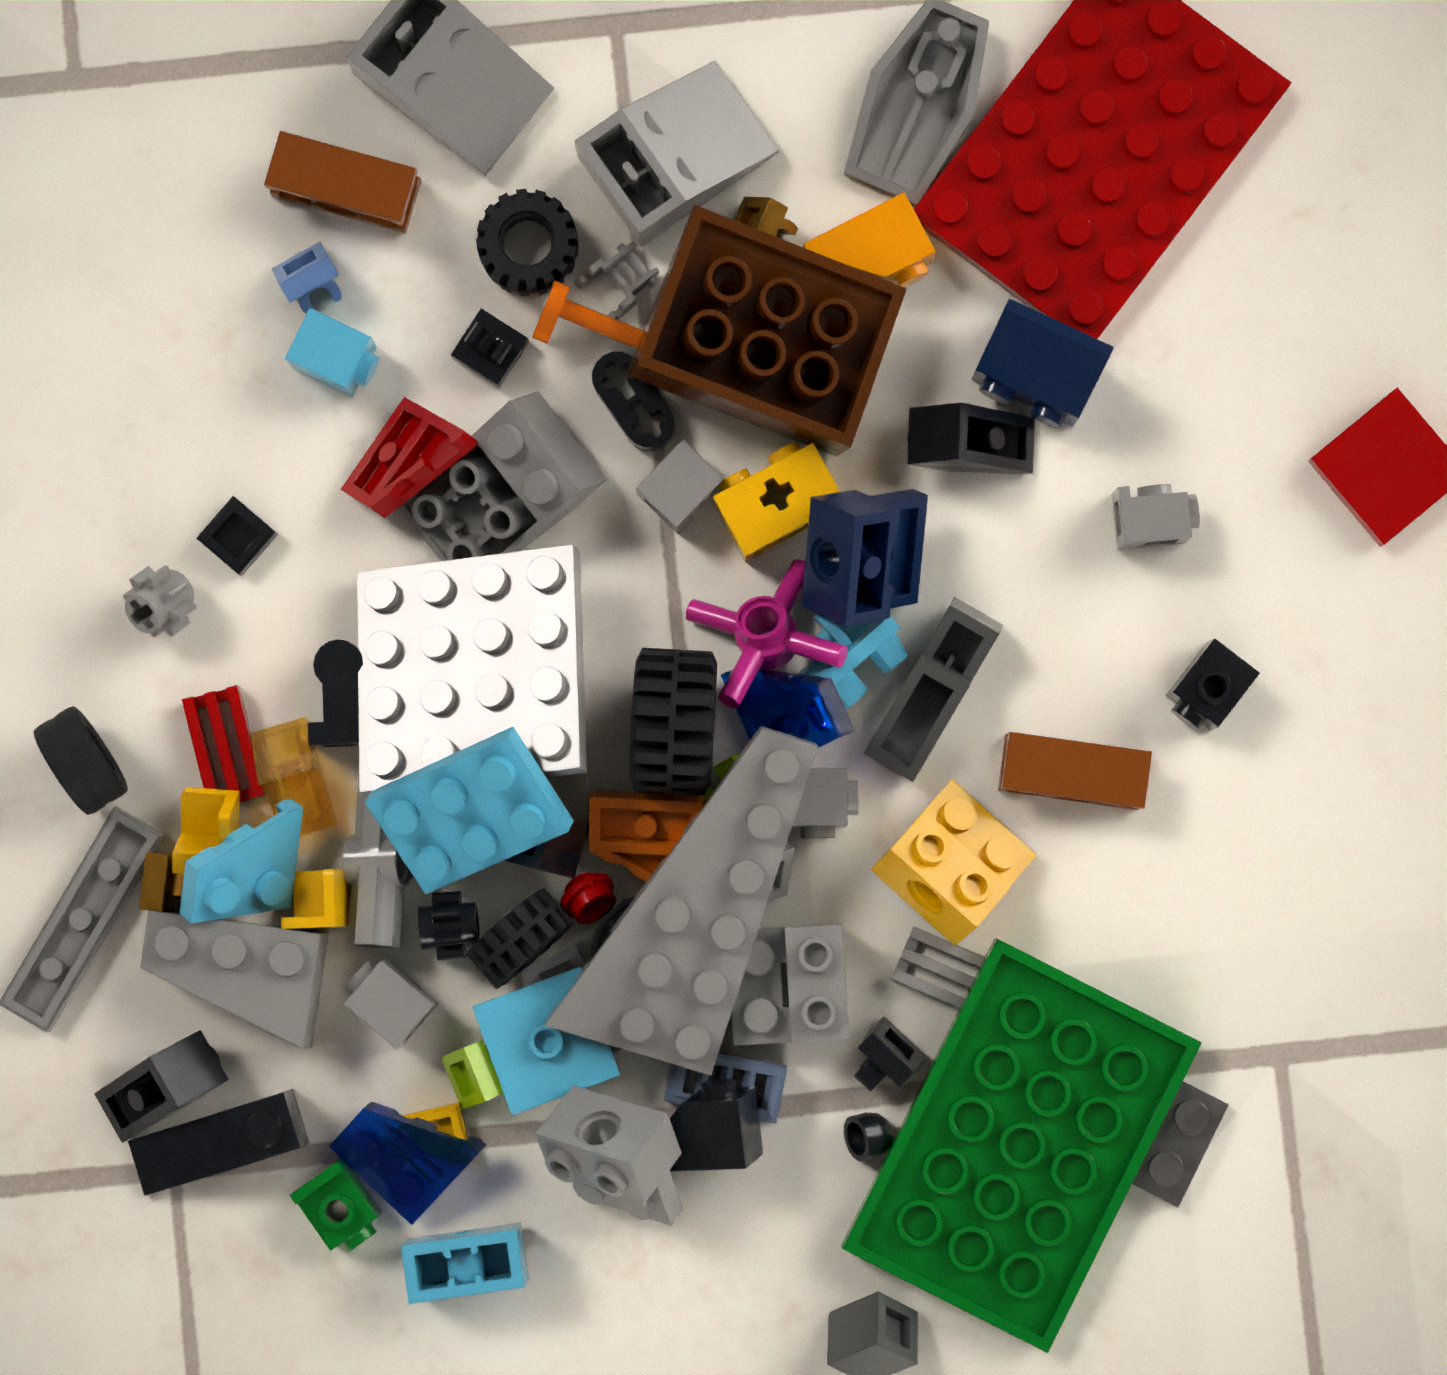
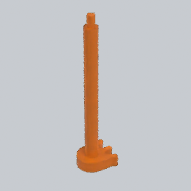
M554 280L532 338L548 344L558 317L637 349L643 330L566 299L570 286Z

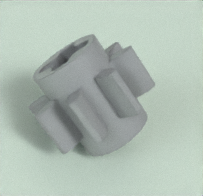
M166 565L156 572L147 566L129 579L133 588L123 594V598L126 600L125 612L129 621L138 630L144 633H151L152 637H156L165 630L172 637L190 624L187 615L196 609V604L193 603L195 595L191 583L182 573L176 570H169V567Z

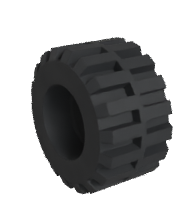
M642 648L639 653L634 673L629 762L630 781L635 791L705 795L709 788L712 774L717 661L712 651Z

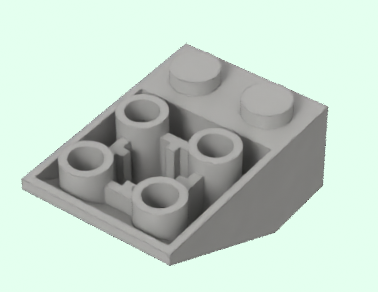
M391 0L346 56L353 74L484 176L487 175L554 90V87L458 0Z
M716 60L621 108L574 141L577 157L641 247L688 216L694 205L701 207L779 153V149Z
M537 391L508 401L472 435L478 441L474 449L399 508L440 561L518 552L568 515L600 487L607 478L540 392Z

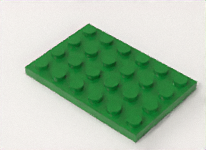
M994 938L841 1244V1248L1048 1353L1202 1042Z

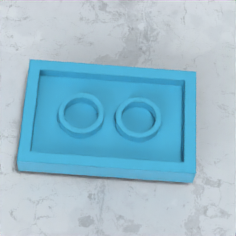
M514 726L371 791L365 800V804L425 894L569 832L574 822Z

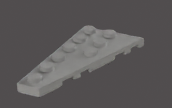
M763 726L759 727L721 779L720 785L698 815L696 814L685 828L682 837L641 888L611 929L610 935L591 961L586 963L564 998L545 1019V1026L711 1076L818 748L816 743Z

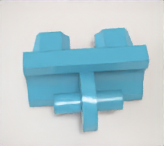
M816 614L813 618L822 629L816 637L847 646V657L841 668L813 660L799 674L823 696L827 694L844 708L848 709L864 696L868 689L852 671L869 657L880 671L887 673L907 657L908 654L895 633L900 627L891 616L888 619L845 627Z

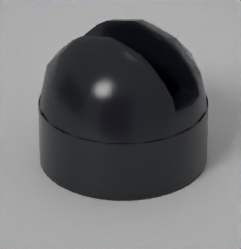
M865 1112L846 1119L844 1123L845 1143L850 1154L857 1161L878 1157L884 1154L890 1147L893 1134L886 1135L884 1125L889 1122L885 1117L878 1113Z

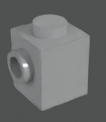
M811 768L792 828L801 827V838H835V827L848 826V815H858V780L847 781V768Z

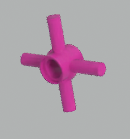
M799 559L792 561L773 597L758 596L751 598L742 604L737 612L696 599H692L686 609V620L735 635L738 648L742 652L718 696L724 705L738 708L759 669H778L786 665L794 654L838 668L843 666L847 657V646L797 631L795 621L790 614L803 590L805 561Z

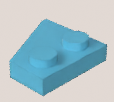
M293 799L283 800L276 805L278 814L253 829L246 823L228 834L221 844L215 847H208L185 861L180 915L190 923H198L291 908L303 807Z

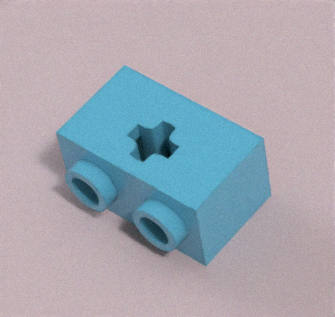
M521 1222L408 1238L401 1245L409 1304L524 1288L529 1280Z

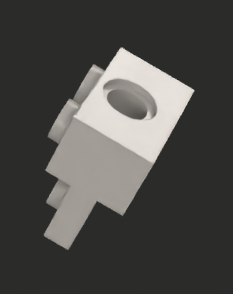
M842 924L758 929L732 1010L733 1046L849 1040ZM781 963H786L788 1007H783Z
M572 1086L535 1133L545 1159V1165L550 1174L561 1181L573 1182L575 1192L586 1202L593 1205L604 1204L626 1211L637 1219H651L670 1226L673 1225L683 1211L681 1200L670 1173L671 1167L682 1153L668 1113Z

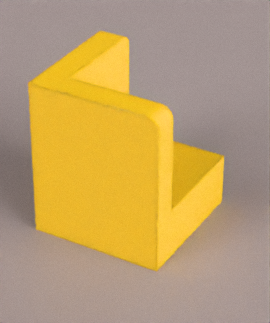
M195 787L184 788L181 794V834L172 852V873L184 874L185 861L208 847H215L221 844L228 834L240 828V791Z
M343 869L296 871L293 888L294 917L281 918V929L348 926L351 885L347 883Z

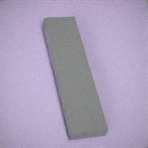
M117 806L113 807L1 997L0 1006L45 1032L52 1031L142 878L145 852L156 853L166 834Z

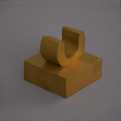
M744 196L734 218L737 222L775 237L778 232L784 235H796L798 231L797 226L792 221L784 219L789 207L771 197Z
M145 852L139 904L140 910L172 912L174 896H182L184 874L172 873V855Z

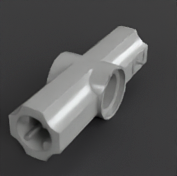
M358 778L355 835H350L346 840L342 856L344 877L347 883L351 885L347 945L371 948H400L404 887L408 886L412 881L413 875L365 804L367 796L360 793Z

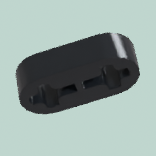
M610 352L603 355L595 363L592 371V383L598 397L629 442L636 448L643 451H657L664 448L671 441L674 434V416L671 409L655 386L629 376L627 381L634 396L626 400L616 386L607 390L603 386L608 380L606 369L613 365L619 371L630 368L633 357L624 352ZM639 403L649 416L653 417L660 413L664 417L659 423L661 434L654 439L647 432L639 436L634 431L640 426L637 414L632 408Z

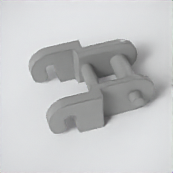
M634 241L627 246L623 243L618 245L616 249L619 252L606 263L600 257L588 268L587 274L579 276L574 282L581 289L600 273L609 274L625 292L626 296L618 305L619 308L607 315L617 320L637 304L636 294L647 285L653 288L657 284L654 279L660 273L658 268L649 271L633 253L637 247ZM623 261L640 278L632 286L615 269Z

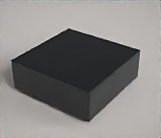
M232 496L196 539L242 577L276 538L278 533L237 498Z

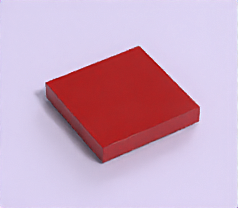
M1398 387L1308 460L1310 465L1379 547L1385 545L1447 493V445Z

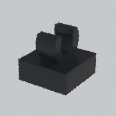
M481 308L451 353V357L489 383L500 388L529 344V339Z
M883 1016L869 1030L858 1046V1049L868 1058L860 1065V1069L854 1074V1077L870 1092L886 1075L901 1087L915 1073L925 1054Z

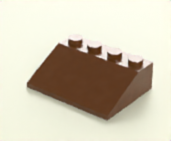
M694 205L645 324L627 376L802 444L809 445L814 443L816 449L837 457L851 448L907 288Z

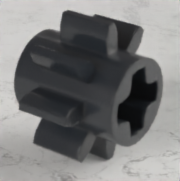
M461 891L432 893L433 906L418 907V928L422 950L436 949L437 961L467 958L466 946L473 945L480 939L477 903H462Z

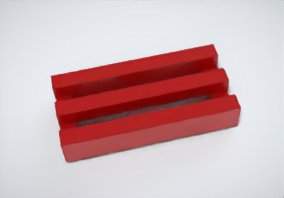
M235 685L224 690L212 691L201 696L182 699L203 788L219 789L199 711L200 708L207 707L227 790L240 791V802L267 796L240 686ZM227 701L230 704L250 788L243 790L240 789L219 704Z

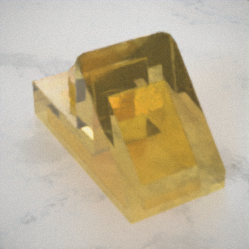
M299 718L251 733L257 781L259 786H263L266 789L273 816L278 814L276 808L278 803L286 799H293L303 807L300 837L338 826L316 749L308 744L307 718Z

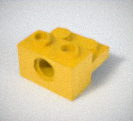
M951 779L870 870L956 946L980 925L1037 855L958 783Z

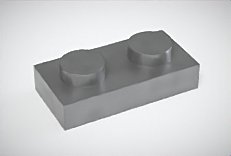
M1183 1081L1132 1184L1179 1207L1229 1104Z

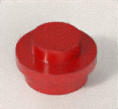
M585 872L579 874L566 885L560 906L569 917L575 918L579 924L593 923L604 917L615 905L614 883L605 873L593 874Z

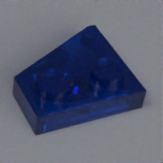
M759 669L739 707L736 708L750 740L759 727L763 726L814 742L818 745L817 749L855 731L832 678ZM729 670L721 674V678L724 684L726 683L732 670Z
M371 1101L358 1113L329 1147L404 1219L413 1225L482 1151L486 1144L481 1139L473 1136L464 1140L437 1130L438 1124L418 1117L406 1118L395 1109Z

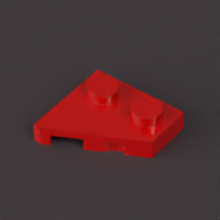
M404 397L340 490L373 512L386 518L474 449L478 441L463 429Z

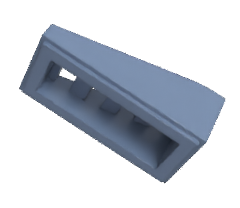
M719 1052L715 1064L722 1065L720 1079H732L734 1068L745 1070L742 1087L754 1086L756 1073L767 1075L762 1106H758L759 1120L776 1124L787 1065ZM671 1064L664 1101L682 1104L693 1095V1093L683 1092L687 1068ZM698 1072L694 1094L701 1089L702 1083L708 1081L709 1075Z

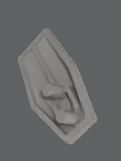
M926 0L870 72L844 175L893 196L905 192L909 202L917 206L974 117L989 20L943 0Z

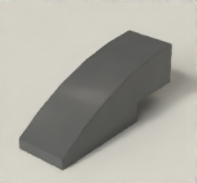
M954 597L864 754L913 782L999 636L1003 624Z

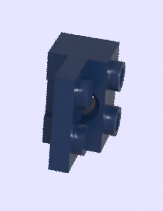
M915 489L872 496L857 490L812 496L810 501L802 606L847 627L888 619L890 608L918 603L928 495Z

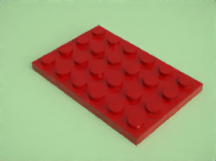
M1073 0L914 208V211L924 230L1027 307L1098 339L1285 94L1292 82L1181 0Z

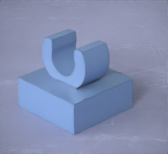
M321 242L314 244L272 268L275 278L289 303L297 299L305 314H307L309 308L314 309L309 296L316 288L327 289L335 302L341 300V291L334 280L339 274Z

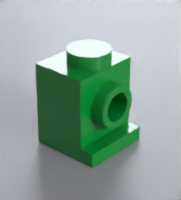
M344 1157L289 1195L294 1203L299 1205L330 1251L342 1243L346 1250L350 1252L377 1232L371 1222L378 1218L382 1211ZM340 1200L347 1206L348 1214L345 1220L335 1221L329 1216L327 1208L331 1201Z

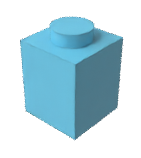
M309 308L285 360L293 369L353 397L358 385L366 387L377 369L380 357L374 354L377 345L370 336Z

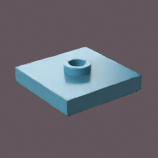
M581 966L472 1006L511 1115L561 1098L567 1094L572 1086L585 1089L621 1075L610 1045L545 1026V1019L575 983L576 977L582 970Z

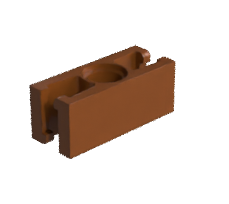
M280 131L264 185L270 189V194L274 198L406 234L420 188L421 178L416 176L418 171L414 167Z
M1008 732L1004 738L997 791L1131 810L1145 809L1152 752Z

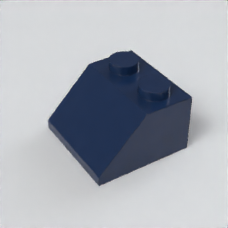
M1009 298L971 380L981 384L979 391L997 402L1010 404L1011 400L1014 399L1031 407L1030 415L1046 425L1061 428L1064 422L1073 427L1079 419L1114 347Z

